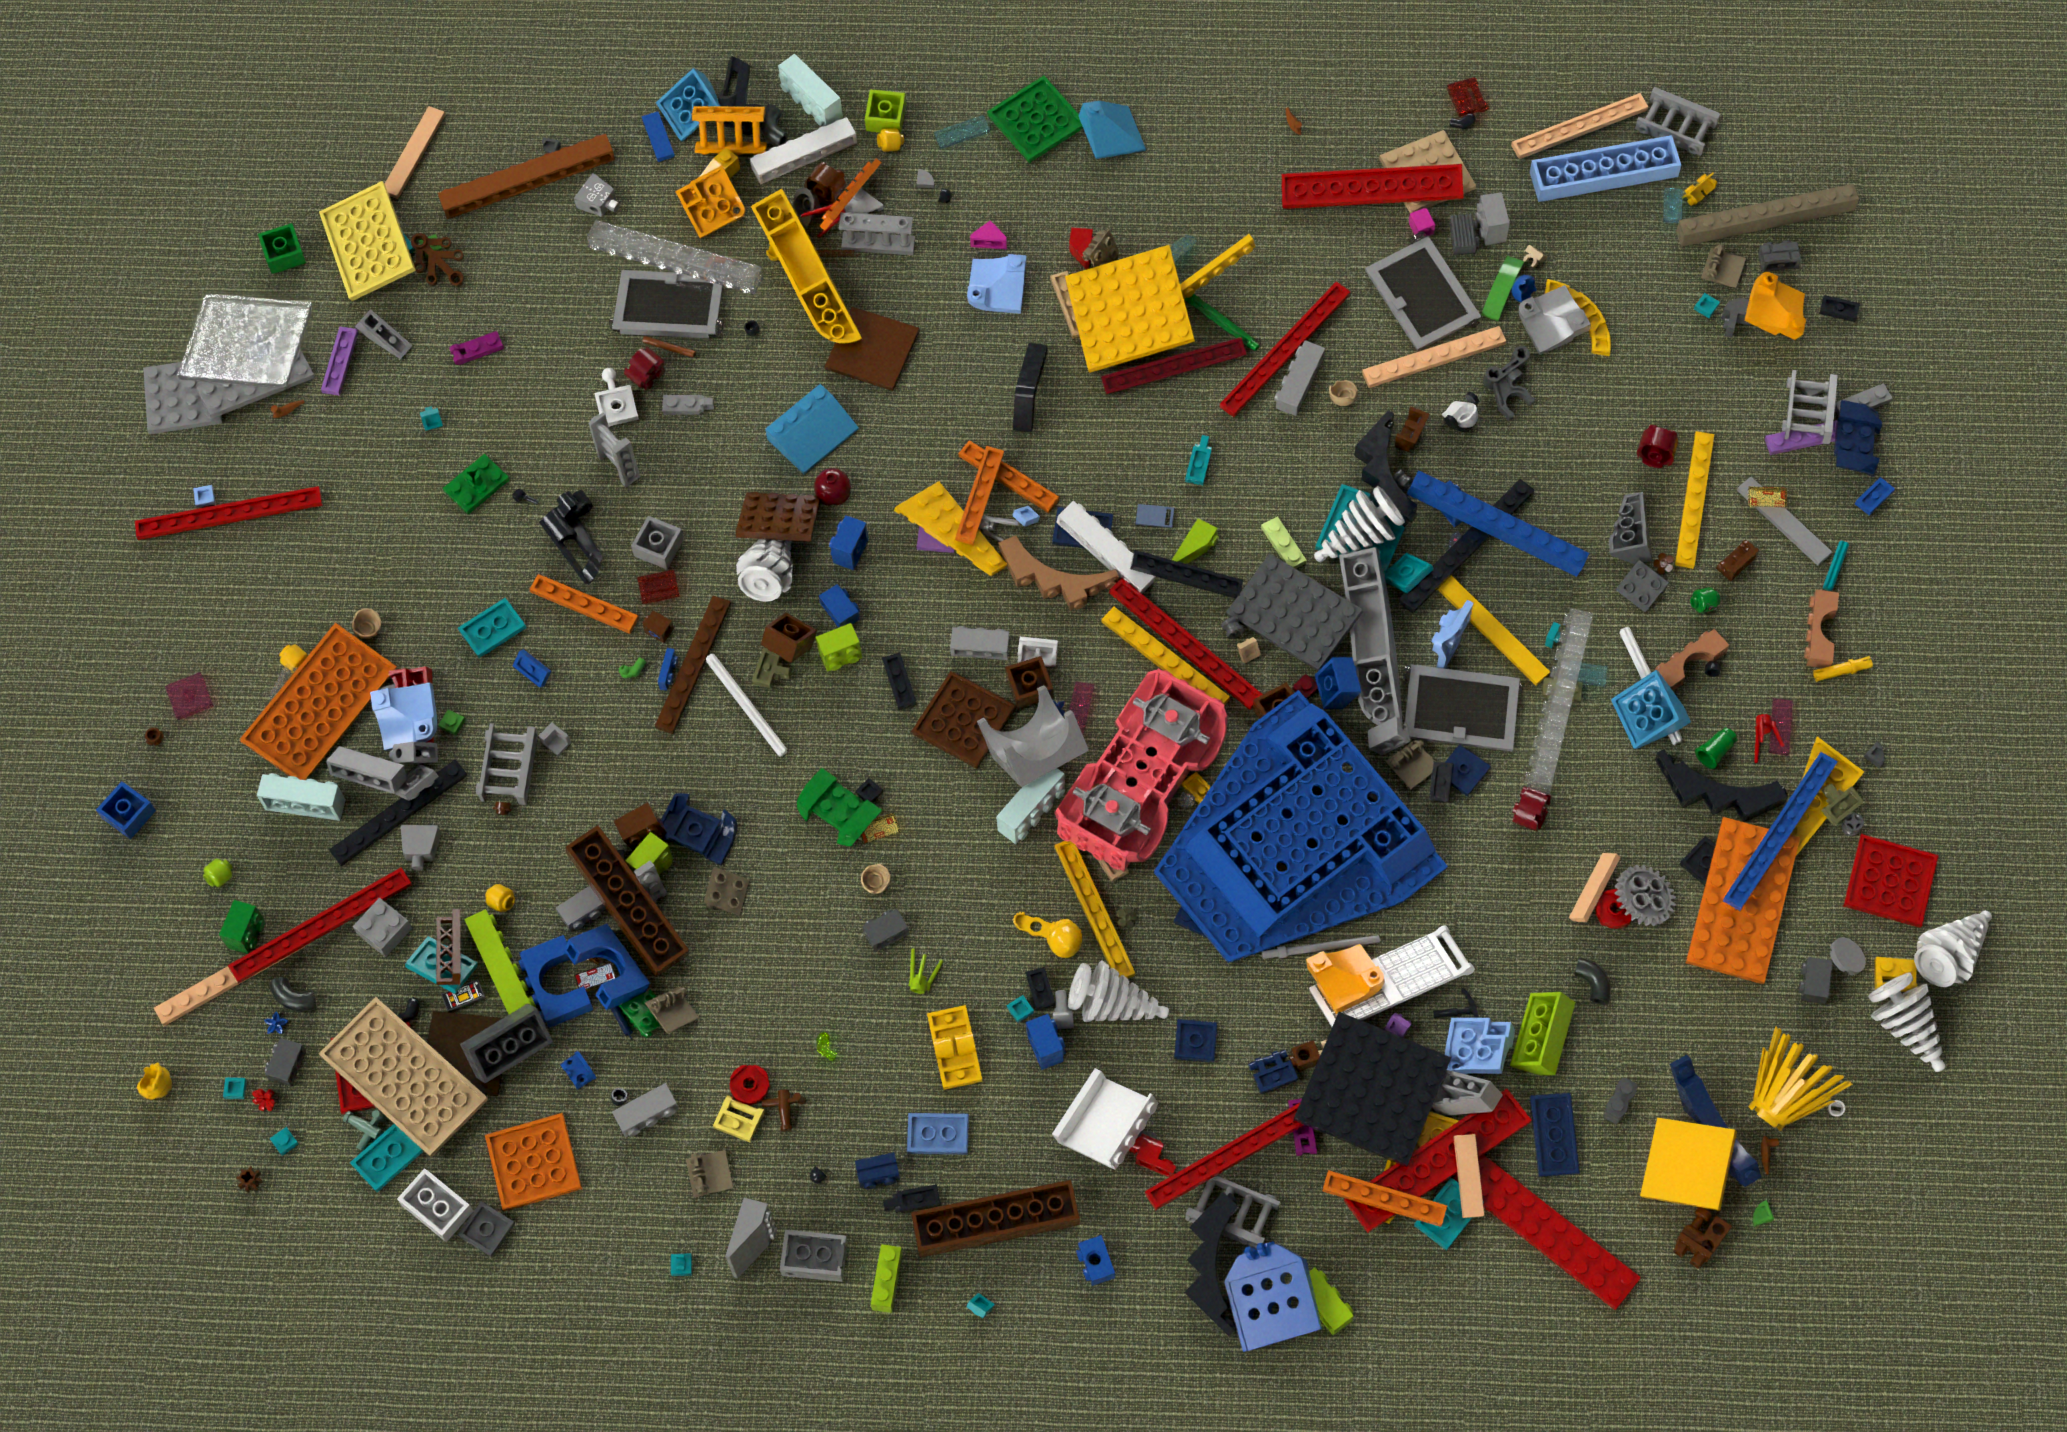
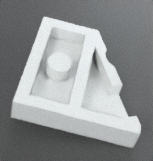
M861 188L845 206L846 213L868 214L871 211L877 209L881 211L883 209L882 203Z

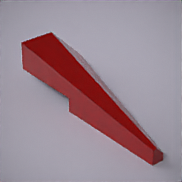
M427 666L389 671L395 688L432 683V669ZM434 736L425 743H434Z

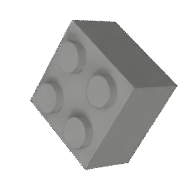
M1502 192L1481 195L1479 203H1477L1475 220L1480 225L1479 236L1480 239L1484 240L1485 245L1503 243L1507 240L1510 222Z
M648 516L631 545L633 555L667 570L684 540L682 529Z
M381 898L353 925L357 935L385 957L412 930L409 921Z

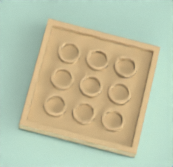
M1444 130L1384 153L1379 157L1384 168L1462 164L1463 194L1476 189V184ZM1447 200L1404 202L1408 211L1412 213Z

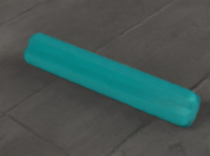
M1839 541L1823 585L1824 590H1833L1849 547L1848 542Z

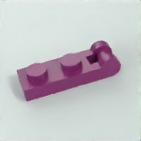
M497 331L449 347L450 353L454 355L453 360L456 365H461L504 349Z
M1302 1099L1288 1100V1108L1300 1103ZM1304 1125L1293 1131L1296 1156H1302L1303 1153L1317 1154L1313 1128ZM1308 1139L1309 1145H1301V1140Z

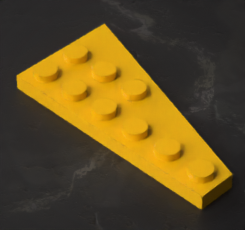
M1818 736L1813 744L1802 779L1820 752L1838 762L1791 833L1793 836L1800 837L1796 856L1827 819L1821 811L1828 805L1826 801L1828 798L1822 792V789L1829 784H1833L1837 791L1840 789L1844 792L1849 787H1853L1864 773L1863 770Z

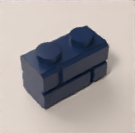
M894 1152L855 1160L860 1188L864 1187L866 1190L876 1188L877 1184L892 1185L896 1183V1180H900Z

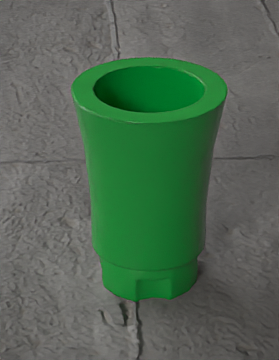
M1727 727L1718 731L1707 742L1695 749L1697 759L1705 767L1715 769L1720 760L1737 742L1738 739L1735 732Z

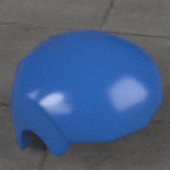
M1531 275L1519 276L1511 289L1513 297L1520 303L1532 297V292L1537 291L1535 279Z

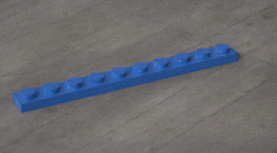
M1822 752L1819 753L1729 889L1723 902L1741 911L1838 761Z

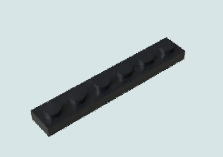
M1138 550L1133 552L1131 570L1235 599L1240 596L1243 584L1242 579Z

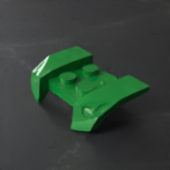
M823 768L805 785L797 799V809L805 821L809 819L812 812L839 830L837 844L850 847L882 812L879 807L869 800L864 802L837 783V778Z

